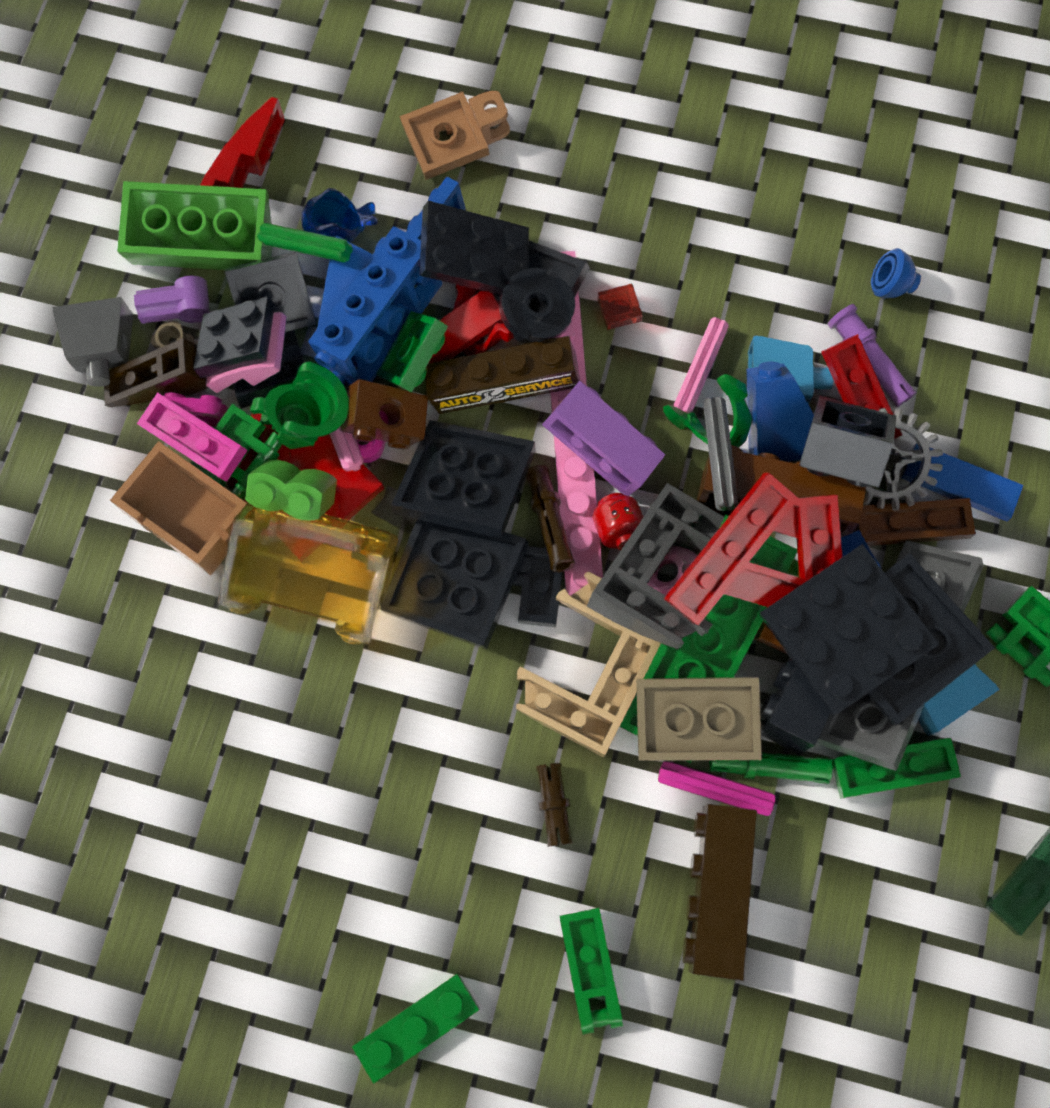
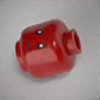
M612 493L603 497L598 502L592 515L602 544L608 548L620 551L644 518L637 500L622 493Z

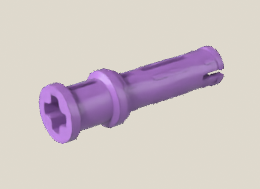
M855 304L845 307L830 319L827 325L830 329H836L843 340L856 334L859 335L880 385L893 400L896 407L901 406L902 402H907L917 392L913 390L875 341L877 338L875 335L876 331L873 328L868 329L856 313L858 308Z

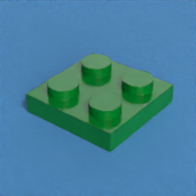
M411 311L376 375L412 393L414 387L419 386L423 382L427 374L426 366L432 355L436 354L443 346L445 341L444 333L448 326L436 318Z

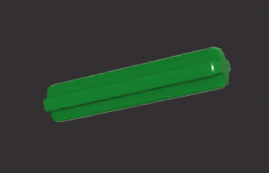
M269 223L262 224L260 232L257 234L258 240L262 241L265 245L340 262L349 261L350 254L353 252V246L345 239Z

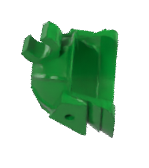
M305 362L300 366L292 384L280 385L270 390L266 398H254L250 412L252 414L261 413L260 422L263 425L272 424V429L278 433L276 440L289 449L313 446L318 437L336 431L347 418L349 398L344 385L335 374L321 365Z

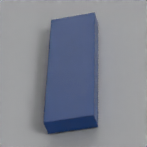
M917 443L913 446L912 450H919ZM945 453L939 457H931V463L941 464L943 467L941 471L930 469L927 476L937 480L935 486L924 481L921 487L950 499L970 498L972 508L1006 522L1012 518L1023 488L1022 484ZM921 461L906 464L901 479L911 482L919 471Z

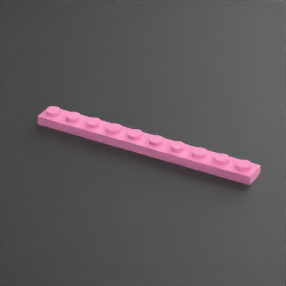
M575 251L562 252L576 258ZM578 290L575 296V311L571 323L560 337L570 336L577 356L580 381L587 386ZM572 389L550 393L552 412ZM554 436L557 488L561 500L559 510L572 556L575 560V566L564 572L565 590L571 596L588 584L584 577L585 573L590 572L600 578L603 577L600 537L592 519L593 512L597 507L594 469Z

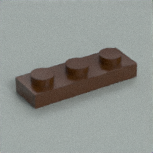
M970 498L914 502L913 506H908L907 503H899V510L896 511L892 509V504H885L883 509L877 508V505H864L860 524L856 527V531L860 530L868 546L905 543L906 540L929 542L971 539L976 535Z

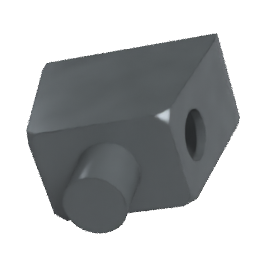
M122 297L53 307V314L66 360L77 372H86L87 384L95 387L108 385L110 383L109 369L129 362L133 313Z

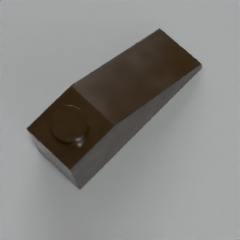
M182 338L110 369V383L104 386L105 406L112 408L151 402L157 393L164 396L165 393L173 392L187 397L208 389L209 387L206 386L207 377L200 378L193 369L198 344Z

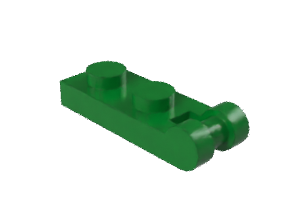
M600 908L560 915L559 918L582 1035L595 1033L594 1028L610 1025L611 1029L623 1027ZM604 996L606 1008L591 1011L588 999Z

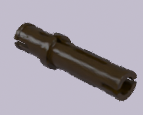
M535 465L529 468L526 475L532 494L531 508L533 512L537 513L551 563V570L557 573L565 572L575 566V560L572 556L559 510L561 500L559 494L553 489L547 466Z

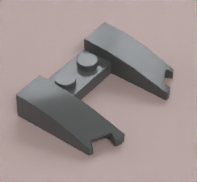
M667 483L592 592L587 607L639 635L675 649L681 648L684 644L682 638L695 631L701 636L707 634L713 624L703 619L699 626L693 624L664 600V594L647 584L674 543L699 554L718 531L724 516Z

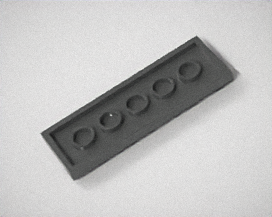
M906 540L896 563L910 553L964 613L984 567L982 558ZM865 695L834 717L830 713L817 740L818 744L897 771L924 705L894 727L870 697Z

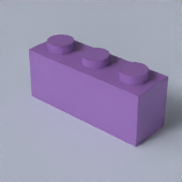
M581 381L574 386L542 424L624 495L630 496L641 487L665 456L652 439L643 436L629 423L623 414L613 410L601 399L594 389L587 387Z

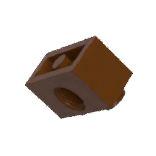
M358 379L345 388L349 398V412L345 422L341 425L342 432L353 434V438L359 441L372 442L375 439L386 441L388 446L394 449H409L411 445L424 439L428 406L426 395L411 393L406 390ZM380 410L388 416L389 424H386L381 419Z

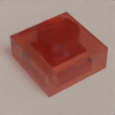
M633 284L598 292L597 300L607 330L642 321L643 314Z

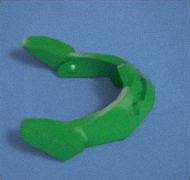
M723 374L717 378V383L729 397L734 416L730 440L731 445L739 448L746 442L752 423V415L745 401V398L748 396L745 383L733 376ZM671 405L663 407L664 414L673 425L679 429L689 428L696 437L708 444L706 429L702 426L695 413L687 414L683 410Z

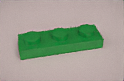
M951 737L907 745L897 771L851 755L831 759L840 799L961 777Z
M457 973L354 1044L352 1049L372 1083L375 1084L475 1014L480 1008Z

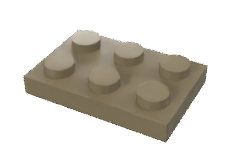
M759 677L648 678L636 680L639 761L762 760Z

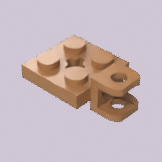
M498 91L484 92L469 98L468 101L464 92H460L400 116L403 129L426 180L490 155L488 145L505 138L510 133V126L506 120L508 110ZM489 104H494L497 106L485 109V107ZM500 124L498 128L490 129V127ZM441 131H446L447 134L453 133L449 140H438Z

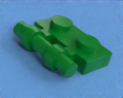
M231 404L214 429L248 450L240 463L250 449L258 453L246 471L237 466L231 475L238 480L231 492L244 500L246 497L248 474L266 461L277 460L280 456L277 452L283 444L276 440L278 434L272 432L265 444L258 440L266 426L234 404ZM193 460L190 462V464L223 487L226 485L227 482Z
M1031 585L1002 614L1013 625L1010 631L1007 633L1000 625L994 623L985 634L996 643L994 647L1001 654L1005 655L1007 653L1023 667L1022 672L1028 678H1036L1043 686L1048 687L1050 685V670L1046 666L1050 663V601ZM1023 636L1040 649L1036 656L1032 655L1019 643Z

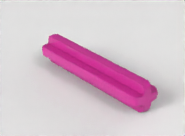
M667 760L663 761L659 770L658 782L738 808L757 810V814L770 816L774 809L775 795L771 792Z

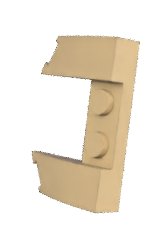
M587 572L584 574V577L588 584L571 596L563 589L556 596V600L620 636L588 701L520 666L517 671V680H525V704H517L516 709L558 734L604 757L637 693L636 680L644 678L661 643L639 635L588 608L587 604L592 592L602 578Z

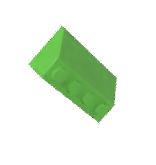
M123 181L117 252L132 265L225 270V268L271 258L273 247L265 245L257 237L262 224H272L268 191L266 189Z

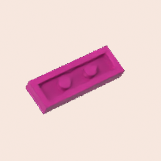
M159 393L155 395L137 422L139 426L225 482L228 481L248 451Z

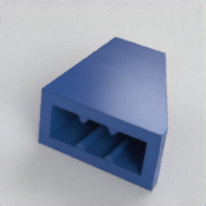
M773 361L764 362L758 367L746 369L747 406L752 415V423L748 434V450L750 454L769 453L778 456L781 461L785 462L801 460L814 414L794 376L784 363L780 364Z

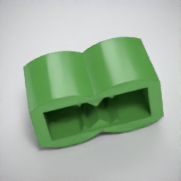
M269 460L248 474L245 500L252 506L262 510L278 511L282 509L288 515L300 520H317L334 504L337 479L321 470L306 469L301 471L289 462Z

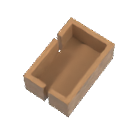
M159 441L110 499L125 515L153 533L157 538L210 576L232 550L227 543L230 540L237 543L257 518L245 501Z

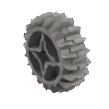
M885 408L879 410L880 412L887 413ZM898 408L895 409L893 414L897 416L895 428L903 430L912 436L919 446V450L902 451L893 442L892 454L898 453L899 456L909 455V458L900 459L899 462L893 463V469L891 470L892 479L890 471L884 470L883 475L887 491L877 490L871 486L866 487L863 505H868L874 496L877 497V508L883 509L885 499H890L892 509L896 511L900 507L898 498L904 497L907 505L913 506L915 503L911 496L912 492L916 491L919 496L925 498L928 493L921 487V484L924 481L933 486L937 484L935 478L927 475L930 469L941 471L943 467L941 464L931 463V457L943 455L942 449L930 450L929 444L939 440L938 435L934 434L925 438L922 434L929 429L930 424L924 422L916 429L913 427V424L917 420V414L911 413L906 422L901 421L902 409ZM921 461L915 478L909 484L899 489L900 469L905 464Z

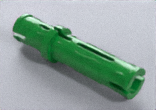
M761 752L762 760H709L708 762L709 772L744 775L745 779L764 776L830 784L833 769L830 758H811Z

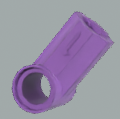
M184 276L177 279L173 286L136 291L134 304L138 319L142 324L171 319H180L187 323L202 322L203 314L210 313L207 281L199 276Z

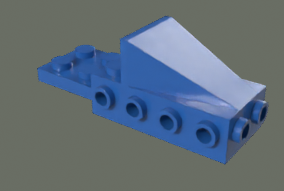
M446 177L441 185L431 192L428 201L466 210L459 182L449 177ZM422 211L411 219L406 232L393 226L387 236L379 240L373 254L350 243L353 246V252L350 254L349 261L329 260L317 330L308 342L316 354L314 357L315 361L335 374L342 384L347 387L358 379L370 382L375 379L377 371L409 313L413 311L422 314L443 284L440 280L419 276Z

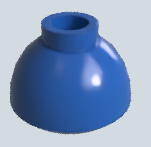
M894 248L885 253L874 268L871 278L873 294L881 298H895L902 296L906 292L911 294L919 287L921 275L916 272V266L912 258L905 251Z

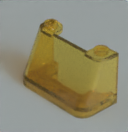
M247 503L233 519L217 604L228 607L230 611L237 614H249L253 610L260 608L263 603L336 622L335 631L343 641L350 644H369L395 556L398 537L382 529L323 514L317 520H300L288 515L282 509L267 511Z

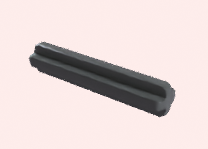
M710 397L705 400L703 407L715 507L719 511H729L737 507L738 496L726 401L723 397Z

